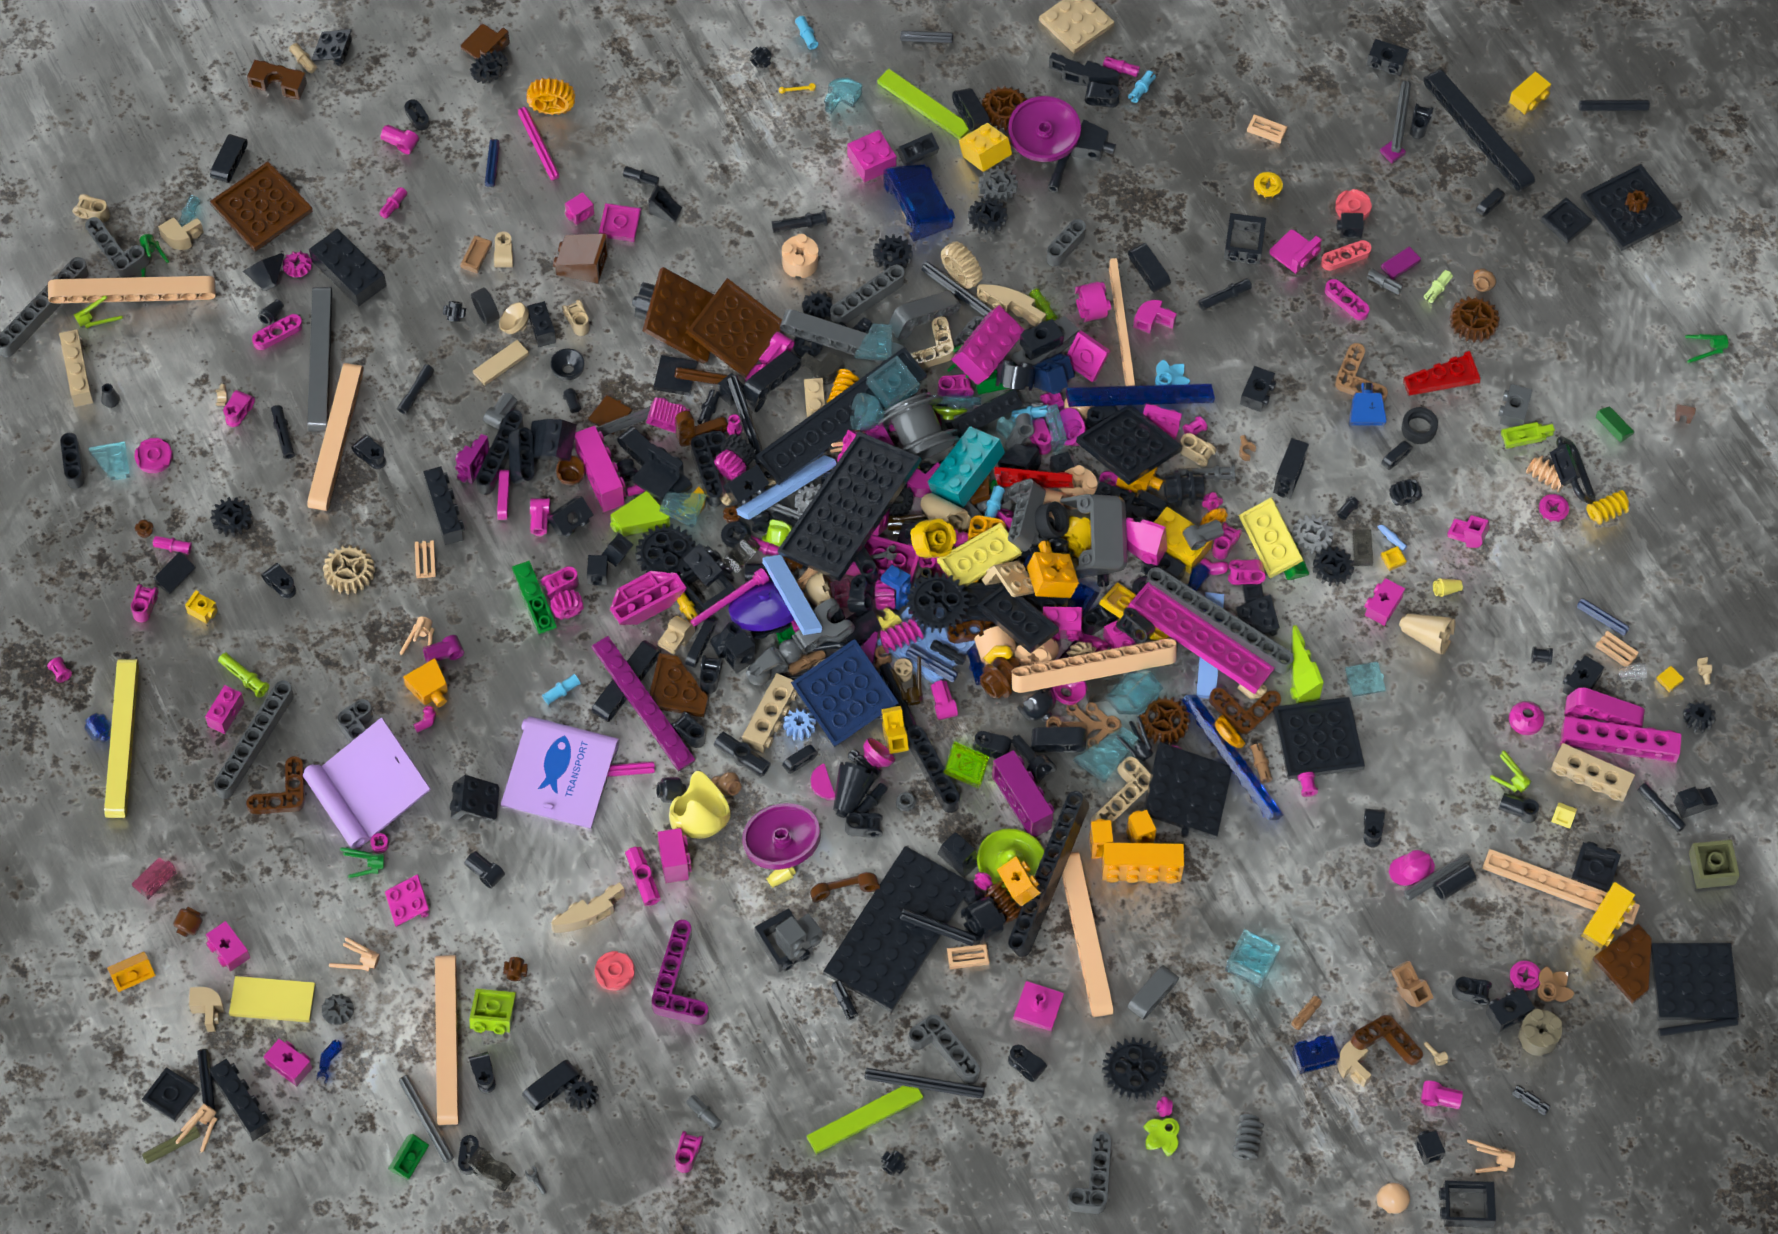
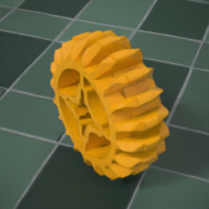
M557 78L536 79L535 82H531L527 89V102L529 107H533L534 111L538 110L539 113H545V115L566 114L567 111H571L575 104V91L572 86H569V83H564L563 80H557Z

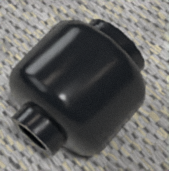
M664 777L656 786L657 797L664 803H672L677 796H682L686 792V785L682 783L679 777Z

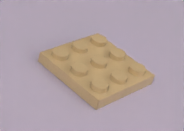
M1062 0L1039 16V21L1074 54L1114 26V21L1092 0Z

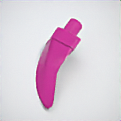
M1084 634V639H1079L1080 642L1091 643V647L1097 648L1095 652L1104 651L1109 648L1107 642L1092 635Z

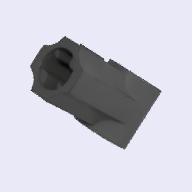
M504 393L495 406L490 407L486 411L483 421L499 430L506 414L516 407L518 400L512 394Z
M1022 413L1016 417V425L1005 442L1006 447L1010 449L1017 444L1024 445L1027 438L1033 435L1034 426L1031 415Z
M1217 520L1199 527L1192 525L1183 531V536L1191 550H1198L1206 542L1219 538L1224 534L1222 525Z

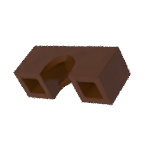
M255 59L247 75L249 87L266 91L269 84L281 82L282 95L300 100L307 84L306 75L300 70H293L282 65L277 66Z

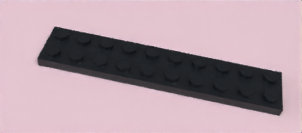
M903 347L759 452L756 458L773 480L780 485L832 448V443L840 442L848 430L855 431L926 379L928 375L908 350Z

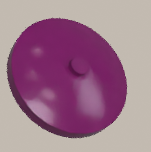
M1038 96L1022 102L1015 108L1009 119L1008 133L1013 147L1021 155L1034 161L1051 162L1067 156L1074 150L1080 139L1081 123L1076 111L1065 101L1050 96Z
M792 803L776 804L759 811L748 821L742 834V844L747 857L754 864L772 870L787 869L804 862L815 852L821 839V829L816 816L809 809Z

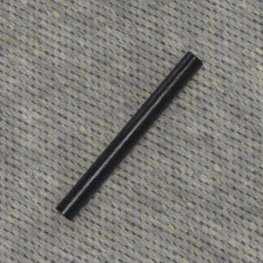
M1729 1018L1659 1028L1658 1035L1660 1037L1738 1026V1019Z

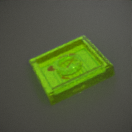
M954 741L951 745L943 773L979 789L983 781L989 756Z

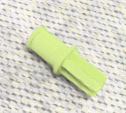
M1443 271L1439 278L1432 282V286L1424 294L1426 300L1432 295L1428 302L1433 303L1437 296L1445 291V286L1453 278L1451 272Z

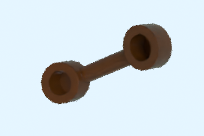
M864 872L855 877L829 883H818L810 891L812 902L817 903L825 900L830 895V890L859 884L860 890L863 892H875L876 889H880L878 878L874 873Z

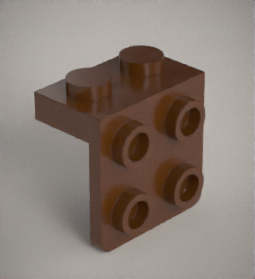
M481 24L461 44V49L475 59L481 57V54L487 55L488 51L490 53L494 50L497 53L499 51L502 52L510 44L509 31L503 27L497 33L485 24Z

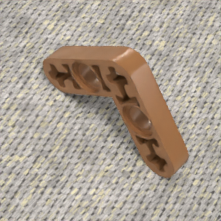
M1359 343L1350 345L1336 377V388L1342 392L1354 395L1355 393H1362L1356 388L1358 385L1373 383V393L1381 392L1384 403L1388 395L1386 387L1356 376L1364 358V346ZM1357 350L1359 351V353L1357 354L1356 359H1354L1353 354ZM1352 364L1355 366V369L1350 371L1345 366ZM1345 375L1348 376L1347 382L1345 384H1342L1341 382L1343 381Z

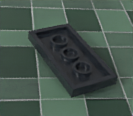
M1004 585L977 604V609L1030 654L1059 633L1058 626L1023 597L1011 596Z

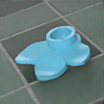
M1165 360L1157 364L1155 384L1158 388L1162 390L1170 388L1182 389L1190 383L1188 378L1183 377L1184 364L1169 366Z

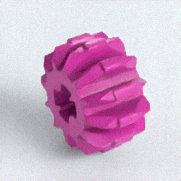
M725 450L721 452L714 461L718 472L726 477L727 480H733L746 471L745 463L733 451Z
M877 580L875 585L876 608L878 610L885 608L894 610L896 607V590L881 582V580Z
M574 590L559 592L550 601L553 614L560 620L564 618L568 620L570 617H575L584 609L581 595Z

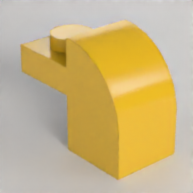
M901 706L881 709L882 728L889 753L908 751V739L904 728Z

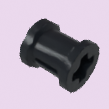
M1533 646L1531 663L1542 662L1551 665L1553 648L1547 650L1537 649L1536 646Z

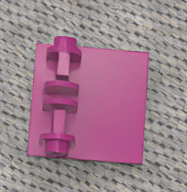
M418 874L385 891L396 927L418 915H421L422 918L429 915L428 912L430 910Z

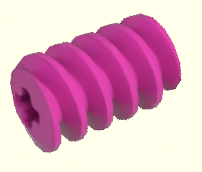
M912 618L908 620V624L904 621L901 623V626L895 625L894 629L891 627L887 628V632L884 630L880 631V640L887 654H889L888 648H891L893 652L896 651L895 645L902 649V642L909 646V639L916 643V636L921 640L924 639L920 627L917 626V622L912 621Z

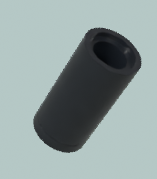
M1464 864L1435 882L1433 889L1436 895L1444 901L1475 882L1476 875L1468 864Z

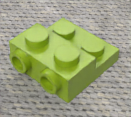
M476 989L469 1017L470 1029L478 1033H482L485 1030L494 1031L498 1035H502L505 1032L510 1033L516 992Z

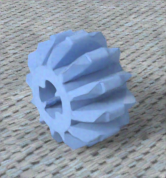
M796 708L795 713L789 711L788 716L784 717L783 729L788 737L793 735L794 741L797 737L803 741L804 736L810 739L811 733L815 732L816 720L813 719L812 713L807 714L806 709L799 712V709Z

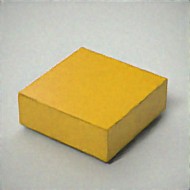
M1398 546L1384 551L1380 555L1389 571L1401 567L1407 562Z
M1670 666L1659 674L1656 680L1670 693L1684 681V678Z

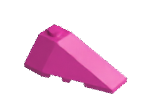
M1127 518V550L1143 562L1158 566L1167 550L1165 527L1147 520H1142L1139 523L1134 522L1133 518Z

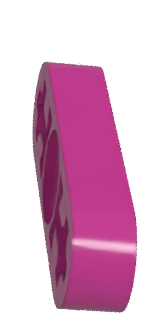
M1331 279L1326 283L1325 294L1353 318L1362 321L1368 317L1370 310L1368 304L1336 279ZM1350 297L1352 302L1345 303L1342 298Z
M291 314L256 332L252 337L254 347L258 350H265L296 334L303 326L301 317ZM275 329L282 330L280 335L272 334Z
M500 470L498 520H508L510 470Z

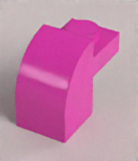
M1149 300L1139 307L1134 317L1133 327L1149 334L1155 323L1173 329L1177 313L1170 309L1162 308L1163 301Z
M937 462L926 474L918 468L915 470L906 483L907 488H911L913 496L922 498L924 495L932 493L928 480L941 464Z
M1473 515L1470 516L1468 522L1454 519L1447 533L1448 538L1465 542L1466 547L1478 548L1482 545L1489 531V520Z

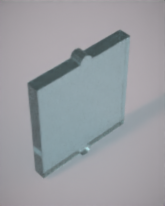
M1378 662L1345 667L1348 679L1347 684L1350 686L1353 697L1386 691L1383 682L1384 675L1381 674Z

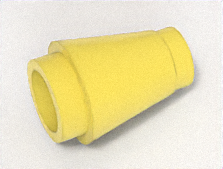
M1438 578L1433 582V592L1436 596L1440 597L1462 591L1463 589L1461 580Z
M793 867L774 870L766 880L774 888L794 878L793 876L796 872Z

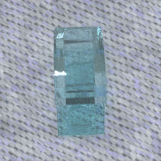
M838 78L830 82L828 94L824 99L825 111L832 114L840 101L853 107L862 95V84L850 78Z

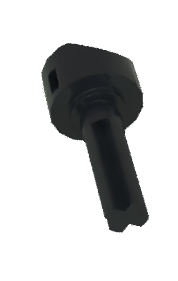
M1019 734L1012 737L1013 746L1029 763L1027 771L1032 773L1037 784L1046 775L1057 770L1056 765L1046 754L1038 756Z

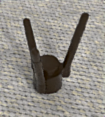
M926 514L889 516L888 531H893V535H899L904 520L924 518Z
M918 656L917 677L916 674L912 675L913 687L908 688L906 693L893 668L890 669L901 692L902 700H907L909 706L918 705L923 702L921 657Z

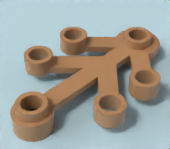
M1093 702L1086 705V713L1090 716L1095 715L1100 721L1090 719L1078 708L1077 704L1067 705L1066 712L1070 716H1076L1081 722H1061L1056 716H1052L1046 721V727L1056 725L1057 727L1085 728L1087 736L1093 730H1101L1087 742V747L1091 751L1097 750L1099 743L1108 734L1115 735L1120 732L1122 727L1121 721L1116 716L1108 717ZM1070 707H1073V708H1075L1076 710H1075V711H1070L1069 708H1070ZM1093 707L1095 710L1090 711L1088 708ZM1113 724L1115 728H1110L1109 725ZM1095 742L1097 745L1091 746L1090 743Z

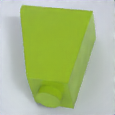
M647 491L610 514L611 528L614 532H618L623 536L648 532V529L655 531L656 525L659 529H662L663 524H665L666 528L670 526V517Z

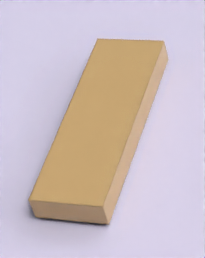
M516 340L474 369L473 374L486 386L529 356V352Z

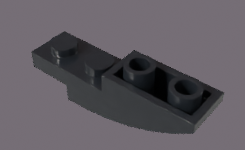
M1053 52L1049 57V68L1062 73V80L1086 87L1090 82L1115 85L1117 87L1119 85L1120 73L1113 69L1105 68L1096 62L1087 61L1085 65H1082L1078 61L1070 60L1063 55Z

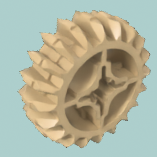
M957 241L945 246L941 251V259L948 274L965 289L975 287L982 280L983 275L975 256L966 246L964 247L962 243Z
M351 544L348 548L342 545L341 550L335 548V554L329 553V559L324 561L323 571L327 584L331 585L333 590L338 589L340 594L344 590H346L347 594L353 590L356 594L358 588L363 591L364 585L369 586V580H373V574L375 573V564L370 553L367 554L365 549L360 550L358 545L353 549ZM341 563V566L334 572L337 565ZM362 567H364V569H363V571L361 572V574H360L359 576H357V573H358L359 571H361V568H362Z

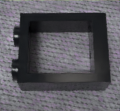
M1230 213L1224 259L1232 262L1260 264L1266 218ZM1232 230L1259 233L1257 250L1230 246Z
M1291 438L1276 476L1273 493L1282 498L1287 497L1291 499L1306 461L1308 443Z
M691 569L679 576L686 586L685 594L700 613L736 590L727 578L721 575L716 582L723 591L703 604L689 587L690 584L699 579L694 571Z
M789 908L754 927L755 936L778 973L783 970H790L794 964L799 961L804 962L808 960L813 954V947L811 946L799 958L795 957L790 961L787 956H784L780 959L767 939V936L776 932L778 925L791 916L796 920Z
M1445 1180L1443 1187L1439 1188V1199L1443 1200V1207H1440V1219L1444 1220V1227H1494L1496 1222L1494 1182ZM1449 1192L1483 1193L1484 1218L1450 1217Z

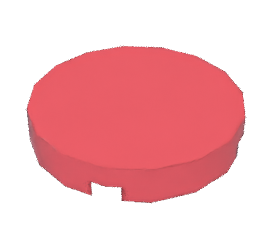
M1357 189L1343 191L1338 195L1335 203V210L1339 217H1341V213H1363V221L1369 217L1372 209L1369 196Z
M612 951L605 953L598 959L594 972L597 982L603 988L617 991L624 989L632 982L635 968L633 961L628 955Z

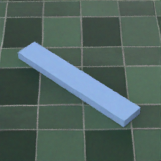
M823 455L780 485L776 484L737 508L738 515L750 520L836 466L835 459Z
M781 555L763 557L762 563L802 634L821 633L822 626Z
M1205 592L1207 599L1223 608L1224 594ZM1199 657L1196 697L1208 699L1211 691L1217 688L1218 669L1201 657Z

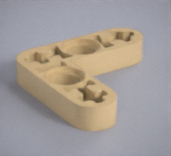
M937 317L932 321L936 346L911 353L922 369L948 362L956 354V352H953L955 346L951 329L945 317ZM942 337H948L945 341H939ZM933 355L932 359L925 360L927 356Z

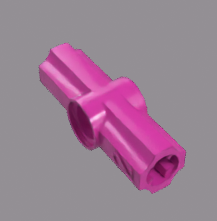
M636 846L629 848L625 855L644 906L655 905L661 901L642 848ZM641 874L647 875L646 878H639L638 876Z

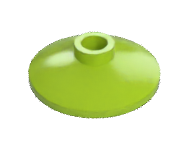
M933 407L934 412L943 415L945 420H954V416L963 414L968 410L958 407Z

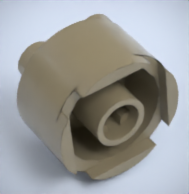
M1534 1009L1524 1018L1518 1034L1524 1050L1535 1056H1543V1054L1553 1052L1562 1036V1021L1555 1014L1547 1010Z

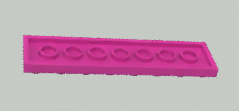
M1149 582L1128 606L1136 610L1156 628L1254 694L1275 669Z

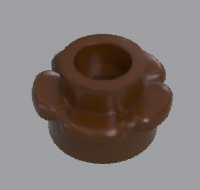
M731 506L724 509L723 518L727 523L739 521L741 516L736 511L738 507Z
M140 520L135 525L137 535L142 538L149 537L153 532V523L147 520Z

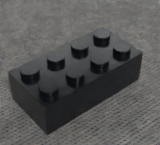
M338 228L309 249L312 262L358 307L387 286L385 274Z

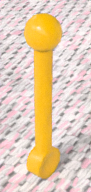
M810 83L809 86L791 88L780 87L779 93L783 94L787 91H797L806 89L814 91L816 89V85L814 83Z

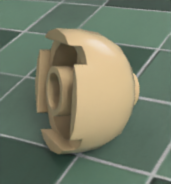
M818 572L808 579L806 583L807 592H804L808 603L811 602L814 607H817L830 598H834L838 602L836 591L833 592V583L829 576Z

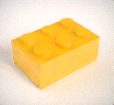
M1166 507L1154 521V523L1162 525L1166 529V552L1168 555L1181 560L1186 565L1185 571L1191 574L1212 548L1213 540L1206 542L1198 550H1191L1183 536V531L1195 524L1169 507Z
M1614 882L1581 937L1601 949L1604 945L1608 947L1615 936L1612 931L1614 928L1618 930L1625 920V917L1622 915L1625 911L1629 913L1636 901L1633 900L1635 894Z

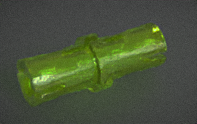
M1037 288L1032 290L1029 296L1035 299L1036 308L1046 314V321L1058 319L1050 307V302L1045 300L1040 290Z

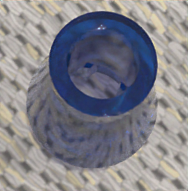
M1196 564L1195 567H1192L1187 586L1197 592L1210 576V570L1202 564Z

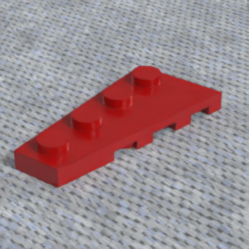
M1467 351L1461 357L1457 358L1455 356L1446 363H1438L1433 365L1431 369H1423L1405 376L1403 383L1408 396L1477 384L1480 383L1481 378L1471 352Z

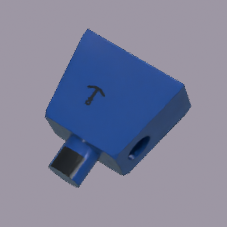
M1362 383V393H1355L1353 395L1349 426H1384L1386 424V415L1382 394L1373 393V383Z

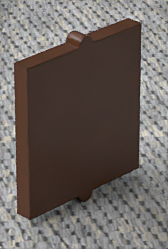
M606 395L588 420L597 426H601L629 415L632 409L622 404L620 400L617 401Z

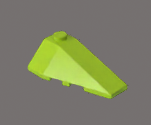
M1294 625L1291 632L1293 662L1291 665L1290 694L1297 704L1320 700L1324 682L1316 662H1311L1309 649L1305 650V641L1297 625Z

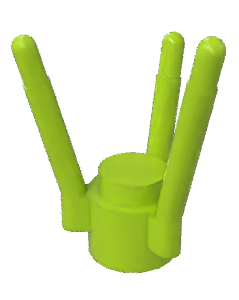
M103 296L85 309L74 314L80 327L85 325L87 329L95 325L123 319V316L90 322L93 318L89 311L106 300L107 296Z
M1503 750L1502 754H1500L1501 759L1516 774L1511 780L1513 785L1493 775L1490 778L1510 788L1514 793L1517 790L1522 793L1532 781L1521 771L1507 752Z

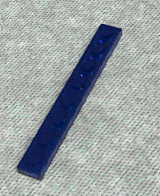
M1212 384L1066 388L1065 392L1069 407L1214 403L1215 400Z
M1186 695L1182 699L1186 705V710L1194 716L1196 724L1207 734V739L1215 745L1218 754L1228 763L1232 772L1238 777L1240 785L1248 791L1251 800L1261 809L1262 815L1268 820H1279L1284 814L1236 748L1220 736L1215 727V719L1197 695Z

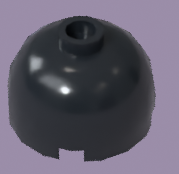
M1050 687L1045 688V692L1041 689L1022 703L1024 705L1023 708L1021 705L1016 707L1026 719L1030 721L1042 719L1044 722L1052 716L1051 711L1055 708L1056 699Z

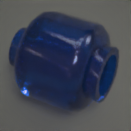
M95 713L85 720L84 729L94 742L101 740L103 743L110 739L112 723L105 714Z

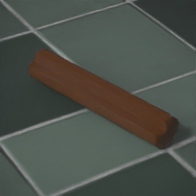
M680 367L675 369V378L717 385L728 376Z

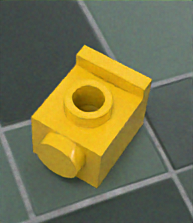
M195 590L185 604L189 615L206 624L217 614L216 602L201 595L197 590Z

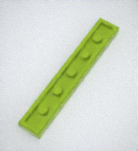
M888 69L877 80V84L958 140L970 132L963 119L892 70Z
M901 1086L806 1135V1138L817 1155L923 1100V1095L918 1088Z

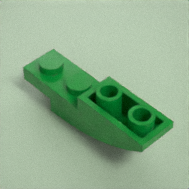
M530 560L512 566L518 589L538 634L557 629Z

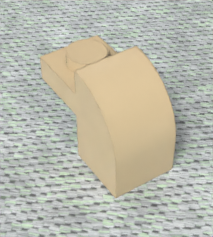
M174 217L158 226L163 240L171 248L177 250L191 248V240L198 238L204 233L198 218L183 227Z
M679 616L673 617L668 623L667 630L658 641V646L675 655L681 645L685 647L695 633V626Z
M190 987L189 1007L191 1013H205L207 1032H216V1024H219V1013L224 1012L220 996L216 991L208 987Z
M1351 1040L1346 1043L1338 1059L1340 1075L1345 1078L1350 1074L1355 1083H1360L1365 1087L1370 1082L1372 1075L1360 1063L1366 1059L1368 1050L1356 1049L1351 1044Z

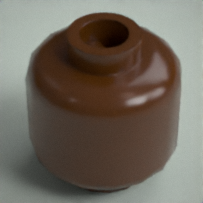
M188 906L186 909H180L173 921L174 927L177 928L176 933L186 938L188 934L196 935L203 922L200 916L201 913Z

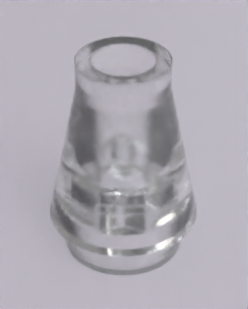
M1638 662L1618 668L1620 680L1643 681V679H1647L1645 663L1641 664Z

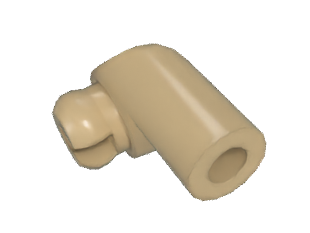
M1239 685L1237 688L1249 699L1261 698L1267 692L1265 685H1262L1255 694L1242 685Z

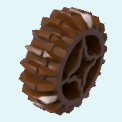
M1004 85L1000 89L997 86L996 90L991 89L990 93H986L985 98L982 100V106L989 116L990 125L993 127L997 126L998 130L1004 128L1006 132L1009 127V119L1016 107L1013 104L1018 106L1028 99L1025 98L1024 93H1020L1019 88L1013 90L1012 86L1008 89Z
M1476 295L1473 299L1469 296L1466 300L1461 298L1459 303L1456 302L1449 318L1454 334L1459 333V339L1465 337L1466 342L1469 339L1473 343L1476 340H1479L1480 343L1484 339L1488 341L1490 336L1495 335L1500 322L1499 312L1495 310V305H1490V300L1485 302L1483 297L1480 300L1477 299Z
M1166 695L1163 699L1157 696L1156 701L1150 698L1149 702H1145L1143 708L1139 711L1148 740L1154 739V745L1159 741L1164 744L1167 742L1171 746L1172 740L1178 743L1179 739H1183L1185 733L1189 730L1190 719L1188 718L1190 714L1186 712V705L1181 706L1180 700L1174 702V696L1170 700L1167 699ZM1154 713L1155 719L1150 723L1148 718ZM1176 718H1178L1179 725L1176 728H1174L1173 722Z

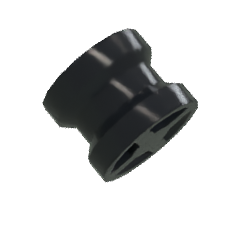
M624 459L616 464L620 477L623 478L624 482L631 481L638 472L634 468L632 459Z
M761 512L752 518V522H754L752 531L758 534L767 533L770 514Z

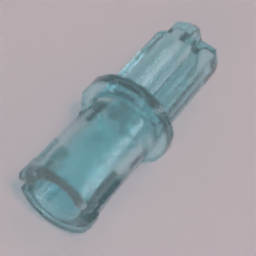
M189 196L186 206L181 210L182 215L178 222L181 227L191 222L192 218L196 215L195 210L200 201L196 196Z

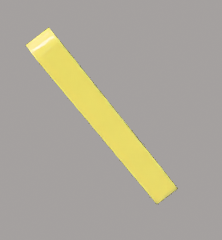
M138 659L117 660L105 796L106 818L127 817L139 675Z

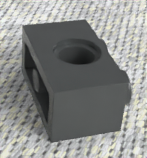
M1511 384L1509 391L1505 390L1502 401H1506L1505 406L1501 405L1498 415L1502 417L1500 424L1509 427L1523 425L1532 389Z

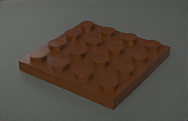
M268 161L210 201V205L255 252L313 212V208Z
M662 267L658 273L642 331L694 360L705 364L708 361L710 351L686 334V331L714 294Z
M727 278L686 331V334L745 378L769 347L773 335L776 332H780L782 319Z

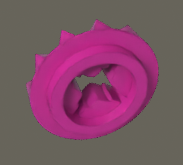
M301 250L300 252L292 251L290 255L286 254V258L283 260V270L291 277L305 276L312 268L311 258L307 253H302ZM299 259L300 264H298L295 269L294 263H296Z
M1550 494L1541 499L1539 513L1543 515V519L1546 518L1550 522H1559L1568 515L1569 505L1563 497ZM1558 505L1556 511L1549 512L1551 507L1553 508Z
M1520 961L1511 968L1510 981L1514 984V988H1523V990L1531 992L1540 984L1538 977L1541 971L1537 965L1530 961ZM1527 970L1529 978L1523 982V977L1520 975H1523Z

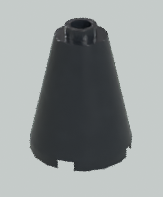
M840 762L833 806L837 816L847 818L850 813H854L876 780L877 775L871 771L868 774L865 771L866 768L850 762H845L844 765L843 762Z

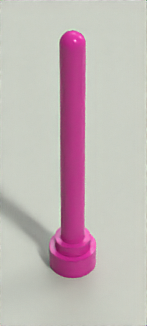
M760 568L754 572L751 580L693 618L690 623L693 626H697L754 586L764 585L769 581L767 573Z

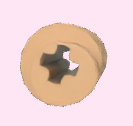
M1543 455L1539 458L1535 457L1528 466L1526 473L1530 474L1532 472L1533 478L1539 476V482L1545 480L1546 486L1552 483L1551 489L1555 490L1558 488L1557 492L1559 493L1563 485L1560 483L1554 464L1549 466V459L1542 462Z

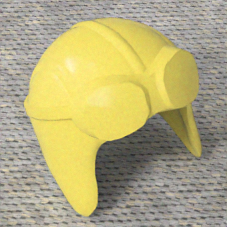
M701 771L693 773L688 790L682 796H677L670 806L669 820L671 828H681L682 834H686V836L702 839L713 836L722 830L730 819V808L724 795Z

